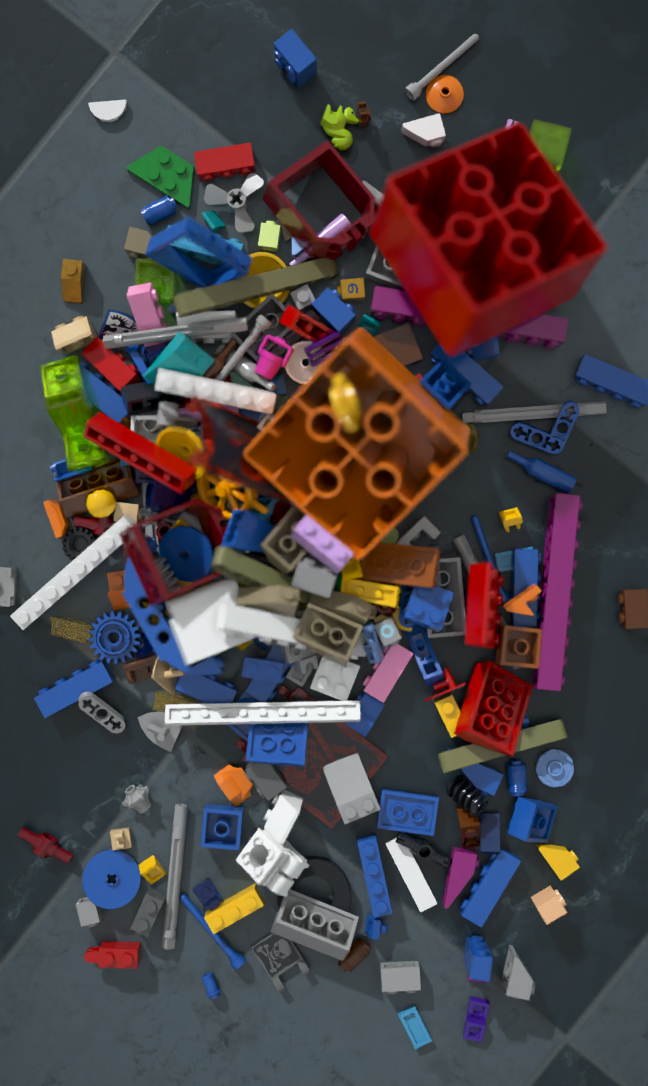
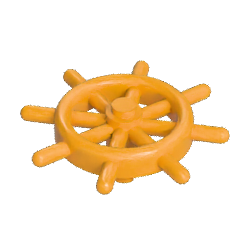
M206 441L204 446L210 457L213 445L211 441ZM240 460L241 471L245 476L256 482L266 478L261 473L253 475L251 470ZM208 467L204 474L197 479L198 493L191 495L189 498L190 501L199 499L221 509L226 518L224 520H230L233 510H247L251 512L254 508L262 514L268 513V508L257 502L258 490L250 488L228 474L225 475L224 472L215 469L217 478L210 473L212 468ZM209 482L216 485L215 488L210 489ZM244 486L245 494L239 491L240 487ZM215 495L220 497L219 502L214 497ZM236 498L244 502L241 509L237 503ZM227 499L232 509L225 507Z

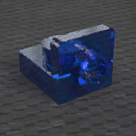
M145 633L141 636L144 642L138 646L140 650L135 654L139 660L154 649Z
M209 877L192 889L203 905L202 909L204 912L208 909L212 911L220 905L221 894Z

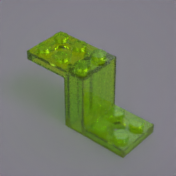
M74 355L40 365L46 411L63 437L68 470L71 472L107 461L105 449L83 437L86 422L98 412L84 389L78 356ZM61 375H66L63 379H59ZM89 447L86 451L81 452L82 448Z

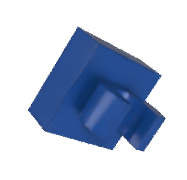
M367 914L365 934L372 940H379L380 933H387L388 924H384V921H381L378 917L374 918L373 914Z

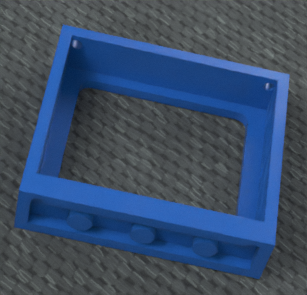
M189 216L151 237L145 253L146 256L198 288L237 280L248 274L252 257ZM185 237L224 263L213 269H207L170 246V244Z

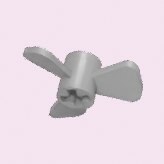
M251 173L247 176L241 189H232L228 193L213 184H209L205 190L204 201L208 206L228 205L231 212L235 213L236 231L238 233L251 232L255 226L246 212V197L263 187V179L257 174ZM235 197H239L242 201L240 205L238 202H235L234 205L232 204Z
M160 402L158 415L138 414L134 416L135 420H157L156 427L161 429L170 426H180L188 429L198 425L197 418L179 416V405L171 402Z

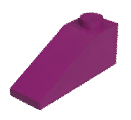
M452 847L451 862L449 864L442 902L444 908L448 909L474 875L475 868L478 869L479 857H477L475 850Z

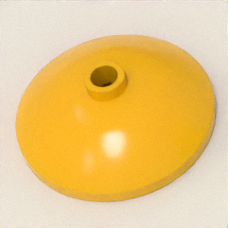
M256 252L249 255L252 257L248 274L241 278L284 268L286 265L280 258L271 253ZM290 290L274 295L283 303ZM268 296L245 301L243 303L248 307L255 309Z
M170 426L159 433L156 438V445L196 467L198 470L195 480L204 474L207 469V451L202 441L193 432L180 426Z

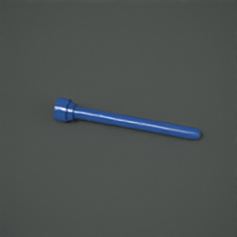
M473 515L471 521L486 563H492L494 568H496L480 520L477 515ZM500 587L499 595H502V603L511 600L510 593L503 587Z
M181 894L179 897L180 901L227 954L234 970L240 968L245 963L246 958L238 952L235 953L218 932L213 934L204 915L186 894Z

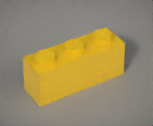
M255 883L207 910L204 918L212 933L215 934L263 907L265 898Z

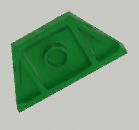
M160 146L126 167L127 171L168 197H173L174 201L185 208L190 209L194 166L165 147Z

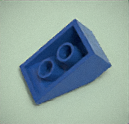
M444 357L419 382L447 410L471 385Z

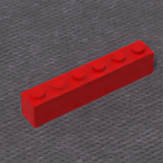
M99 412L86 422L84 438L179 494H182L194 483L198 470L196 467L105 414Z

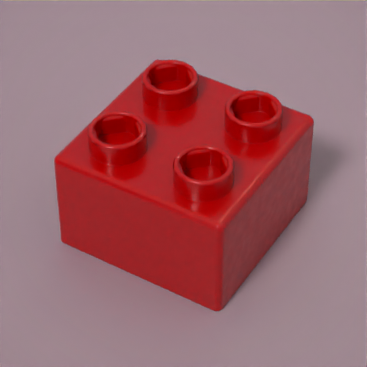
M515 123L391 176L386 184L370 230L371 238L449 356H456L573 299L607 250V245L521 123Z

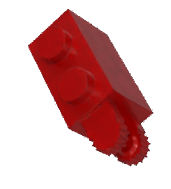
M103 941L100 946L88 948L84 954V959L86 962L98 963V968L137 969L141 959V942Z

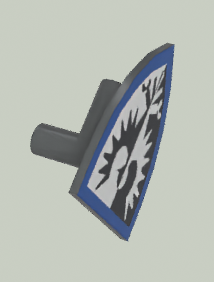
M108 308L97 337L103 339L104 335L136 332L139 329L132 315L121 310Z

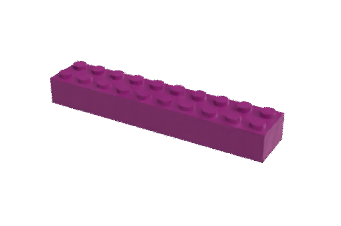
M375 286L370 316H374L373 319L378 321L391 319L396 324L409 322L414 327L429 326L406 291ZM540 314L497 335V338L506 339L508 343L521 341L525 342L526 346L535 347L538 344L544 345L545 349L555 350V347L558 348L565 342L568 318Z
M556 493L549 496L540 588L542 592H540L538 608L540 621L537 622L536 628L543 630L539 669H532L531 685L537 689L561 691V686H564L565 675H562L563 667H566L567 656L564 655V652L569 643V637L566 636L567 628H570L571 623L568 611L572 608L573 603L570 591L571 589L573 590L575 582L574 578H572V571L576 569L574 551L578 549L576 531L580 529L578 512H581L582 500H580L578 495Z

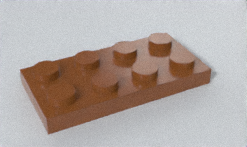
M379 542L361 559L363 577L358 579L434 589L441 550L439 548Z

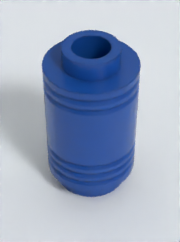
M166 195L144 206L141 213L147 225L150 223L154 224L175 214L174 209L177 206L173 197L168 198Z
M511 759L510 763H507L508 791L511 796H523L527 791L526 763L522 762L521 759Z

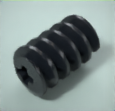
M460 774L449 783L447 795L453 797V800L458 802L460 807H464V810L469 812L472 817H476L483 812L489 802L488 800L483 801L485 798L484 794L478 797V789L472 792L474 786L472 784L467 786V779L461 782L463 776Z

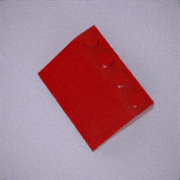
M489 660L475 664L454 734L473 744L508 756H514L533 686Z

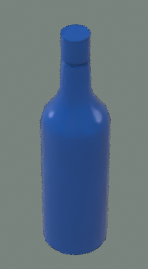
M509 451L506 456L522 465L530 476L566 494L571 492L576 483L577 477L539 458H525L512 451Z

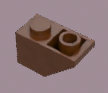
M464 807L457 808L461 847L475 848L476 846H481L478 816L472 817L469 812L464 810Z

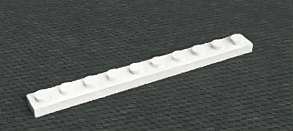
M360 701L165 705L166 726L360 722Z

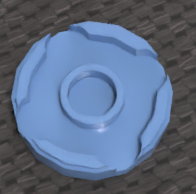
M552 748L545 750L539 755L535 771L543 784L549 787H561L571 780L574 774V765L571 757L566 752Z

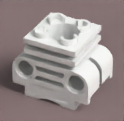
M258 828L236 859L259 885L267 886L274 893L287 897L288 890L294 884L293 878L297 879L304 868L309 866L307 860L287 840H285L283 845L279 844L265 828L264 830Z

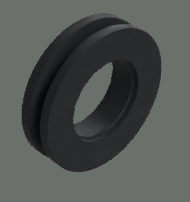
M321 856L304 857L309 866L304 868L297 879L293 878L294 884L290 889L294 891L297 883L305 877L320 876L326 879L332 887L333 899L330 906L347 912L350 903V886L344 871L339 865L328 858ZM277 894L278 907H280L284 896Z

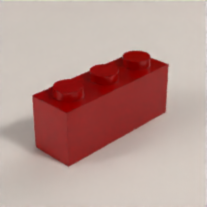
M251 142L194 152L197 175L199 180L204 182L213 181L217 177L231 178L234 174L249 175L252 171H256Z
M290 305L287 306L279 320L283 325L314 343L334 333L331 329ZM333 339L332 341L322 345L321 347L323 348L325 346H328L336 340Z
M98 337L82 351L81 354L119 391H121L122 386L136 384L141 380L137 375L139 371L132 364L127 366L124 363L126 358L118 351L114 353L111 350L112 348L105 349L103 341Z

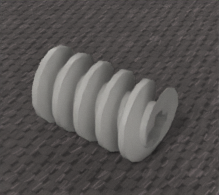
M156 557L154 559L169 594L179 590L182 585L175 584L178 578H171L174 574L173 570L167 571L170 565L163 564L166 558Z

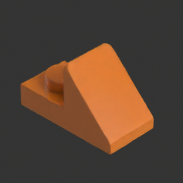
M125 570L107 573L110 590L108 597L114 611L130 608L122 594L125 591Z
M533 583L502 607L508 612L534 616L526 602L531 603L539 597L538 594L542 591Z

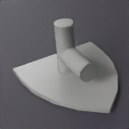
M150 712L139 716L140 726L146 736L154 744L171 752L183 725L166 726L165 712Z

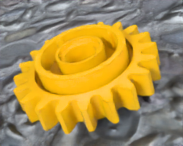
M344 373L335 375L333 377L334 387L331 388V398L336 416L340 423H344V427H346L348 432L358 430V418L361 417V408L356 389L353 388V383L348 382V378H346Z

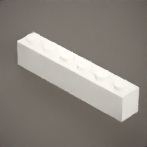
M158 368L155 390L269 414L273 412L276 394L271 391Z

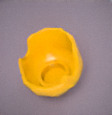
M104 489L97 490L93 494L88 495L86 507L94 517H108L114 512L116 499L109 491Z

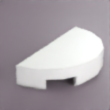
M127 100L88 103L92 114L102 122L118 120L127 108Z

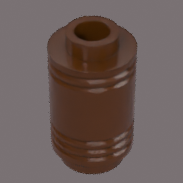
M363 938L357 939L351 944L344 960H339L338 965L344 972L347 970L351 972L370 954L372 948Z

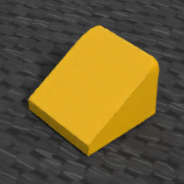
M154 855L139 864L140 874L151 885L167 874Z

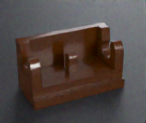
M155 654L123 665L129 683L134 684L152 678L158 655Z

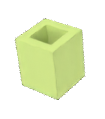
M261 222L258 241L259 250L278 253L281 226L277 225V222Z

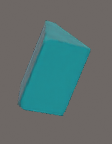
M212 210L202 213L204 221L212 232L217 233L225 227V223L216 211Z

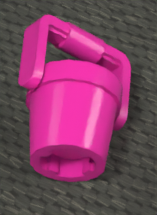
M266 335L258 350L260 358L255 372L272 380L281 366L283 368L286 367L294 348L288 345L286 340L278 336ZM269 340H272L273 343L282 348L289 349L284 359L265 350Z

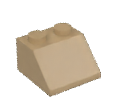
M78 316L73 319L72 323L67 325L66 323L60 324L55 327L56 330L51 331L54 346L63 355L88 346L97 337L91 320L87 316Z

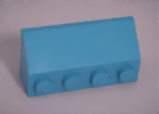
M185 237L170 244V246L189 258L216 265L224 263ZM234 238L226 240L244 252L245 247L240 240Z

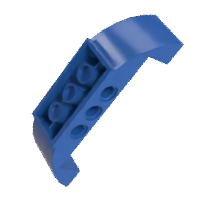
M143 535L151 555L153 556L158 553L156 548L159 546L154 537ZM128 557L124 575L125 591L122 594L160 661L165 660L173 667L195 675L209 676L223 673L226 664L221 655L217 656L216 654L205 658L197 664L191 663L185 666L168 623L171 617H168L165 612L167 609L165 603L162 601L153 606L150 604L148 608L143 605V599L147 598V595ZM154 614L160 619L158 625L152 620ZM163 632H167L169 634V641L163 640Z

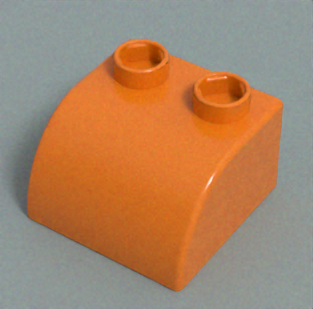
M358 328L341 344L244 451V457L306 515L351 550L354 559L361 560L466 455L471 429L450 409L447 410L364 328ZM343 373L348 378V382L353 383V388L356 389L361 408V417L358 418L359 428L350 432L346 430L343 422H339L331 398V388L334 387L333 377Z

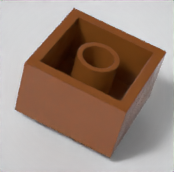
M505 625L498 626L500 636L499 645L496 647L495 664L539 669L543 630Z

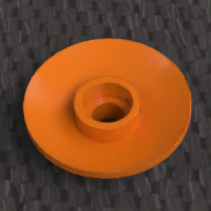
M441 75L435 77L428 84L425 96L432 110L437 113L448 114L460 107L464 91L461 83L456 78L449 75ZM446 89L449 93L444 95L442 90Z

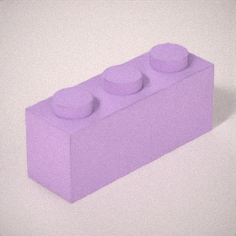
M308 515L296 526L291 535L295 541L336 574L341 571L353 555L351 550Z

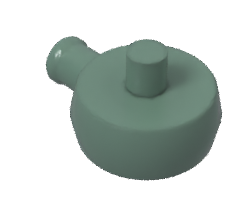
M285 394L283 397L276 396L273 408L274 413H279L286 406V401L290 399L288 394Z

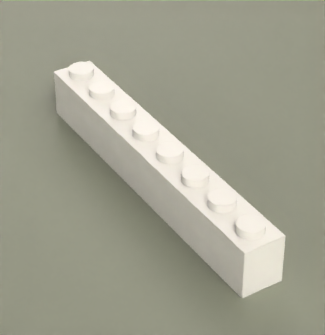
M126 513L20 606L10 617L24 630L123 543L119 533L137 522Z
M230 604L220 605L216 629L223 630V634L234 635L235 633H240L242 638L253 639V636L259 637V641L271 643V640H275L277 645L289 646L290 643L295 644L297 649L306 650L307 648L293 639L301 619ZM361 632L350 657L352 660H358V657H366L362 645L368 642L363 632Z

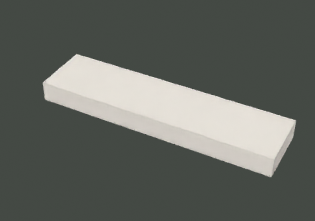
M396 838L386 842V846L420 913L436 905L437 901L410 849L397 844Z

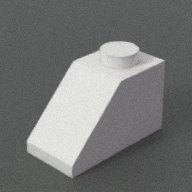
M440 113L402 124V134L426 147L430 145L431 147H437L445 141L446 134Z

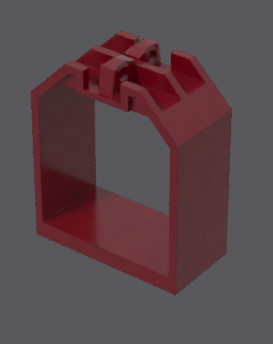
M328 140L270 180L262 198L308 256L336 260L343 255L342 251L344 249L351 252L365 238V234L373 224L375 197ZM321 166L361 214L360 219L333 239L319 237L284 195L286 191Z
M194 499L133 524L119 533L151 606L222 574L214 570L212 575L169 594L140 529L184 511L198 518L201 529L210 541L215 554L216 548L221 547L228 525L221 527L220 521L226 519L221 509L199 499Z

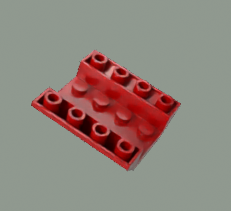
M492 563L470 564L465 645L470 647L496 649V645H499L500 633H497V627L501 626V614H498L499 606H502L503 599L499 593L500 587H503L504 576L501 575L499 570L494 568Z

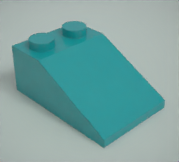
M179 331L145 372L143 377L152 384H155L158 368L202 376L215 360L209 353Z

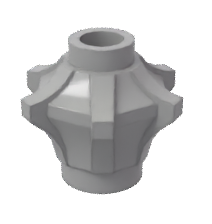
M142 784L129 786L125 790L126 798L122 802L123 806L133 808L139 813L146 812L151 807L148 797V786L143 787Z

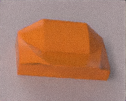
M44 501L43 504L55 537L63 538L64 535H67L71 526L69 518H66L57 501Z
M229 763L214 774L217 784L235 807L252 795L250 791L253 783L248 780L242 768L232 767Z

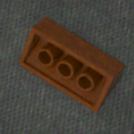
M115 458L93 465L92 471L57 481L58 503L66 518L88 512L86 507L87 497L97 490L104 489L111 492L116 502L140 495L138 483L134 481L135 472L133 466L126 465L121 467L120 458Z

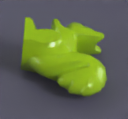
M327 104L320 125L326 134L332 137L331 142L335 148L341 151L348 150L353 143V136L345 129L346 123L357 125L359 120L356 118L352 108L347 107L342 112V106L340 105L337 112L331 111V106Z

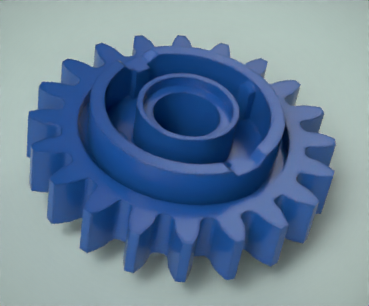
M111 611L110 616L107 612L103 613L104 619L97 617L99 624L92 623L91 625L95 630L88 631L90 634H93V637L88 638V641L94 642L90 648L97 649L94 655L100 653V660L107 657L108 664L112 659H114L115 664H118L119 658L125 662L126 655L132 658L133 654L131 651L137 652L138 649L135 645L141 644L136 638L142 636V634L136 633L140 626H133L136 620L129 621V614L123 618V611H120L117 616L115 611ZM112 632H116L119 635L118 642L111 640Z

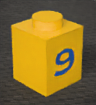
M364 278L340 280L337 292L341 295L342 302L365 301Z

